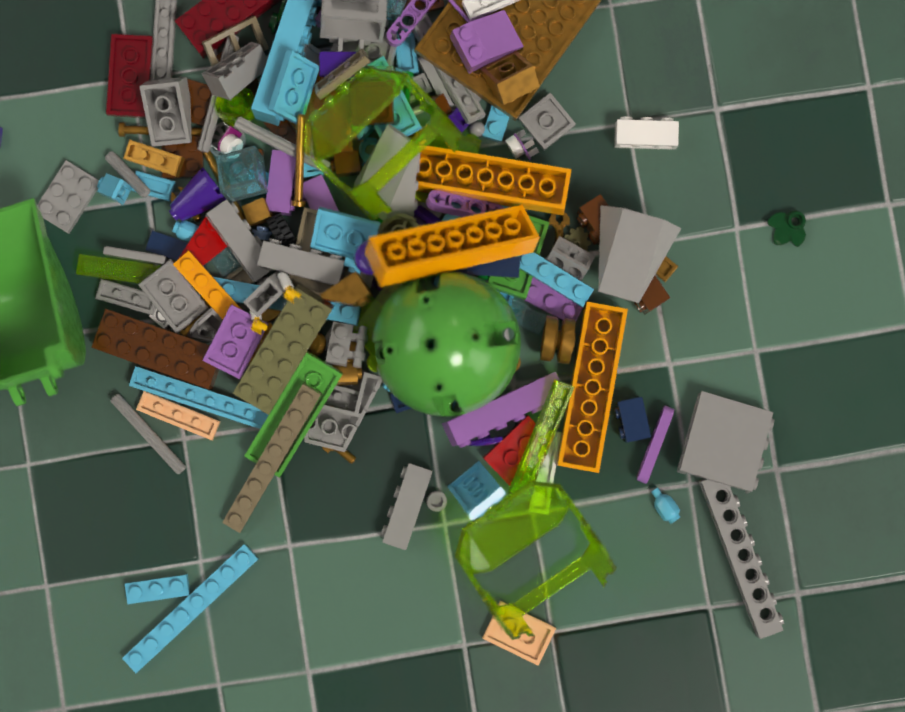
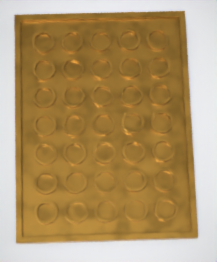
M454 0L455 3L461 8V10L467 15L462 5L463 0ZM520 0L488 15L505 10L523 44V48L516 51L534 66L539 85L541 86L602 0ZM449 2L416 46L414 52L516 121L540 87L534 89L529 94L520 96L512 103L503 105L494 96L480 69L469 74L450 39L452 30L467 24V22Z

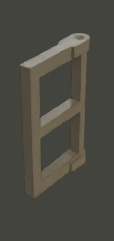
M252 16L202 42L211 67L218 63L211 44L228 36L234 52H236L240 47L234 33L250 24L263 51L269 49L256 16Z

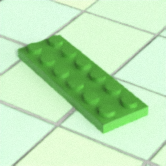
M308 351L244 456L254 463L258 462L303 383L322 393L275 473V476L280 478L342 377L343 372Z

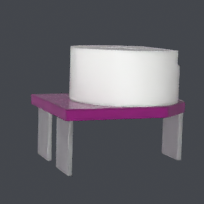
M228 126L229 128L218 142V149L214 146L212 147L228 157H236L243 147V141L240 139L242 133Z

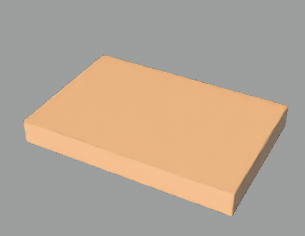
M500 600L482 639L539 666L556 627Z

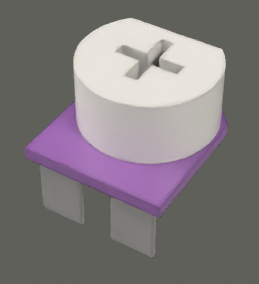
M524 129L505 140L516 159L525 154L531 160L530 157L539 152L537 147L527 152L526 149L535 143L533 139L525 144L522 143L519 138L526 135Z

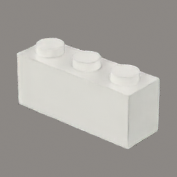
M620 117V120L617 119L615 123V148L675 150L678 147L679 121H673V118H662L661 121H653L651 117H643L641 120H633L632 117Z

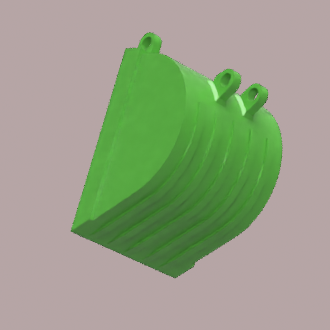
M34 198L0 208V391L9 390L15 405L21 406L26 404V396L21 384L41 379L47 395L58 394V386L55 379L63 377V371L83 365L86 358L85 339L78 308L62 265L47 236L43 216Z

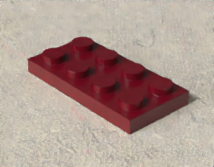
M111 34L107 116L146 118L139 86L151 79L152 36Z

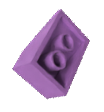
M505 10L464 24L452 30L450 39L469 74L523 48V44Z

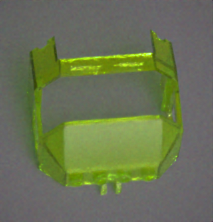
M366 65L356 72L349 82L346 81L334 89L337 92L334 96L331 94L325 96L324 105L309 115V120L305 123L304 153L358 211L370 220H375L379 217V213L384 211L388 214L393 211L378 195V192L435 137L439 135L448 147L455 152L457 148L455 142L461 139L462 133L407 72L394 66ZM405 85L421 104L419 106L420 110L431 116L428 123L368 181L350 188L340 181L322 160L338 153L401 93Z
M531 481L528 484L522 485L512 495L502 498L496 506L492 504L481 517L469 521L461 530L455 558L491 614L511 640L519 639L522 634H526L528 637L535 636L522 616L591 569L601 585L605 587L608 583L606 577L608 574L612 575L617 569L603 543L560 484ZM569 509H571L581 524V530L590 543L582 557L515 603L499 606L490 593L482 588L474 574L493 571L559 526Z

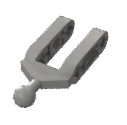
M422 57L417 58L434 94L444 93L451 110L456 109V105H453L433 64ZM474 93L475 97L480 103L482 98ZM480 121L472 122L469 126V132L474 137H480L485 132V126Z

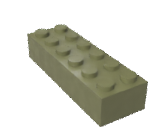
M300 284L297 285L295 290L301 294V297H295L294 304L287 301L233 392L234 395L268 415L335 306Z

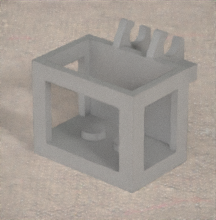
M322 0L320 38H328L329 42L338 43L337 52H342L343 42L358 43V51L363 49L364 45L370 46L371 42L382 43L386 25L387 0Z

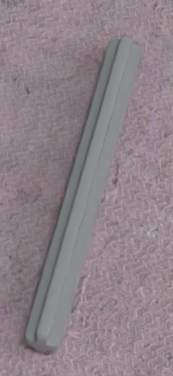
M228 36L220 61L234 53ZM212 94L197 147L199 151L208 153L210 150L223 98Z

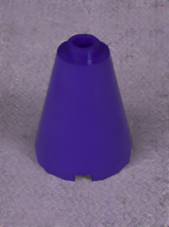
M201 168L170 204L172 209L169 212L176 221L178 219L185 221L218 206L227 198L208 172Z

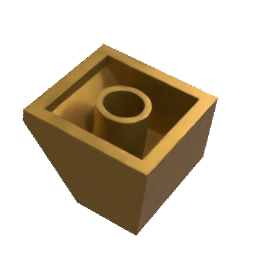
M517 51L480 68L494 96L503 105L512 103L520 96L529 94L534 89L540 87L534 66Z
M354 272L320 294L322 299L353 307L360 306L361 308L371 302L370 298L374 296L361 275L357 272Z

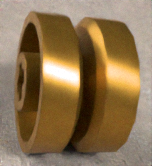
M547 315L542 336L540 360L550 362L554 357L556 349L558 363L569 364L575 344L576 320L565 318L562 321L561 329L558 330V318Z

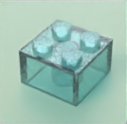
M255 145L216 156L220 192L229 203L268 192L264 157Z

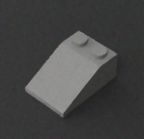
M187 77L152 80L140 85L152 147L191 143V100Z

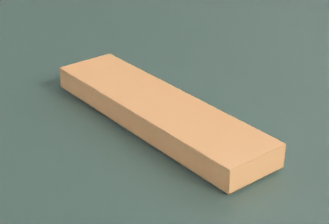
M143 391L136 408L140 412L209 440L214 439L221 422L146 391Z

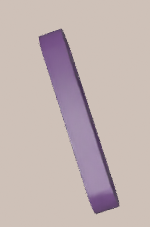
M411 0L388 29L386 34L387 43L393 47L403 44L436 0H421L426 5L424 10L415 8L414 3L418 0ZM410 16L414 23L406 26L403 24L402 18ZM400 27L402 29L399 35L400 40H392L391 33L396 34Z
M440 190L431 191L426 199V205L430 210L458 217L485 213L486 210L490 212L504 209L499 204ZM451 202H457L461 208H454ZM471 207L479 208L481 213H475Z
M666 405L663 406L636 477L637 481L645 484L648 482L674 414V408Z

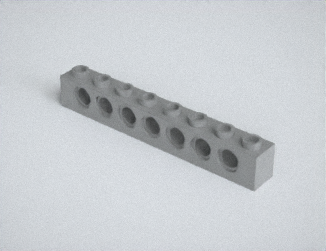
M707 479L700 480L701 490L756 637L762 639L784 631L782 627L784 624L783 617L780 612L777 613L774 606L777 604L776 598L773 593L769 592L767 585H770L766 573L762 574L760 568L762 565L761 558L758 553L755 554L752 547L755 546L754 539L746 531L745 527L748 524L743 514L740 515L738 509L740 502L737 495H733L731 486ZM719 490L725 492V499L721 502L716 499V493ZM730 509L733 517L731 520L726 521L723 514L726 510ZM734 529H738L740 537L733 541L731 539V532ZM741 549L747 551V557L744 560L738 558V552ZM752 568L755 574L752 579L748 580L745 577V573L748 569ZM756 588H760L762 591V595L758 599L753 598V591ZM763 608H768V617L762 619L760 611Z

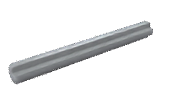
M242 117L237 118L234 124L235 128L296 158L295 144ZM304 149V163L326 173L330 162Z
M120 394L113 396L110 400L111 403L176 474L182 473L186 466Z

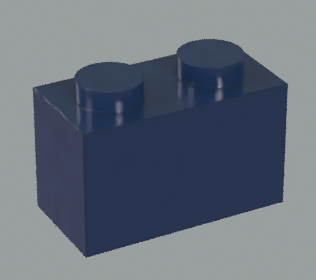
M638 397L616 402L617 407H614V414L616 419H620L621 427H618L620 439H624L625 443L650 438L651 433L643 398Z

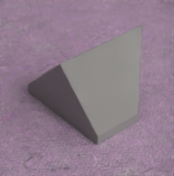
M211 307L194 323L186 337L211 343L223 319Z

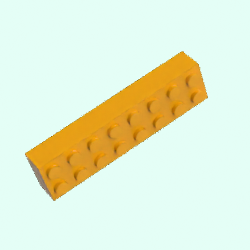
M419 144L421 146L419 172L416 173V181L419 183L418 190L416 191L430 193L433 190H440L503 206L514 207L523 205L527 210L564 215L571 169Z
M519 205L369 237L365 255L380 287L533 253L540 237L524 206Z
M586 302L584 306L556 464L558 466L599 473L628 309Z

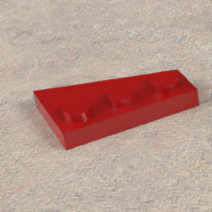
M205 217L179 258L187 251H190L204 266L226 249L227 245Z
M526 415L524 419L503 437L501 442H498L482 458L512 488L519 471L524 466V462L532 451L542 430Z

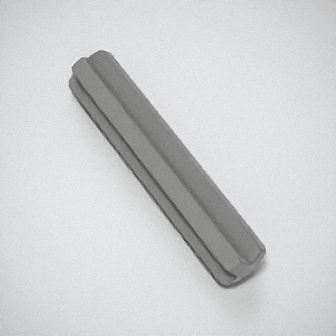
M111 151L105 156V160L141 197L145 198L150 194V189L116 153Z

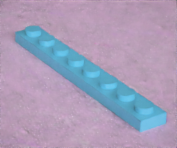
M454 202L452 203V206H453L454 208H458V209L461 208L459 205L455 204ZM446 214L442 221H448L462 217ZM534 252L517 256L521 257L520 269L582 308L594 291L593 288Z
M213 277L232 299L240 304H245L244 301L260 286ZM283 294L268 309L282 311L288 300L284 298ZM330 302L335 306L326 320L358 326L361 312L360 306L353 307Z
M135 366L129 383L131 387L261 429L269 416L249 403Z
M244 544L122 659L135 673H138L259 558Z

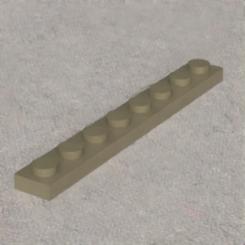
M306 383L302 384L224 518L223 524L238 533L243 530L319 400L321 392Z

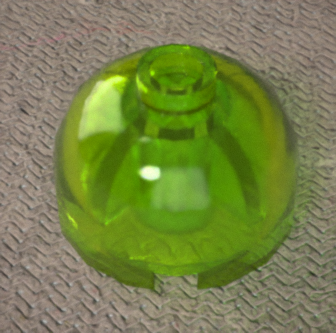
M244 88L231 100L217 97L215 107L219 118L231 127H234L238 117L252 122L255 116L251 107L255 95L252 94L250 89Z

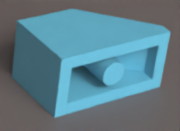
M107 173L105 177H101L97 188H99L97 192L121 205H124L131 191V186L128 183Z

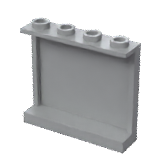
M701 391L697 395L677 472L681 474L688 473L741 489L745 493H751L753 490H756L759 478L756 476L764 463V458L761 457L763 450H766L769 444V438H767L768 431L772 430L775 421L772 418L773 412Z

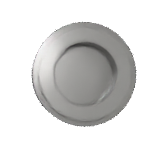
M433 491L427 497V506L432 511H442L447 505V497L441 491Z

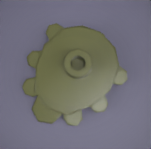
M581 226L577 227L576 230L570 229L571 234H566L565 239L589 252L587 249L591 242L587 240L588 233H584V229Z

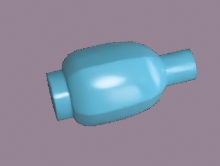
M186 220L176 221L172 232L176 233L177 238L189 242L199 226Z
M659 488L651 491L655 497V509L664 521H669L672 524L681 518L679 516L680 509L671 496L662 494Z

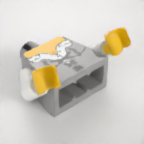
M276 271L244 301L250 309L253 321L251 325L252 331L261 335L262 330L265 331L267 329V324L260 321L262 319L261 314L283 294L284 298L294 304L295 297H301V294L293 289V284L286 273Z

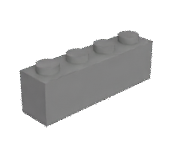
M226 199L206 213L205 216L247 275L255 283L272 271L257 265L263 243L258 236L254 237L251 234L249 223L245 219L241 220L238 216L239 210L233 202L229 203Z
M270 239L269 242L263 241L257 263L262 268L284 272L333 286L343 280L346 268L344 266L345 261H342L343 257L334 254H330V257L322 256L321 251L310 249V252L302 251L301 246L290 244L289 247L282 246L281 241Z
M411 463L408 464V467H403L400 478H403L402 485H397L394 493V498H397L395 506L391 505L387 517L390 518L388 526H383L380 537L384 538L382 543L403 550L407 549L433 472L432 470Z

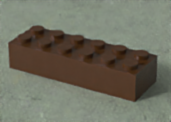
M601 194L580 207L577 212L578 217L576 218L582 228L586 227L590 233L588 238L592 244H597L598 247L600 245V206H608ZM654 275L640 302H634L633 304L639 313L643 312L646 315L670 299V296L656 275Z
M105 309L91 347L210 390L213 389L220 370L202 361L210 345Z

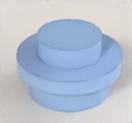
M257 225L256 228L252 229L253 236H258L261 240H269L270 235H272V231H269L267 226Z

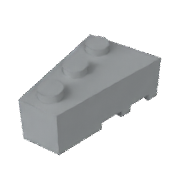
M250 42L201 74L212 95L231 100L255 78L263 74L267 57L260 44Z

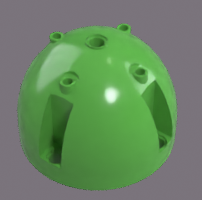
M455 271L409 280L400 286L388 298L379 312L372 343H375V355L378 364L376 368L389 391L402 403L416 411L446 417L470 413L495 400L511 381L519 362L521 349L518 322L507 300L498 290L484 280ZM437 276H441L439 287L434 285V279ZM428 297H429V298H430V302H429L428 304H426V303H425V298H428ZM508 328L514 331V337L511 340H507L504 336V332ZM476 333L480 335V339L478 341L474 339V335ZM430 338H434L437 343L433 350L427 346V341ZM439 383L443 385L442 391H439L438 389ZM455 400L458 401L461 407L459 412H456L452 407Z

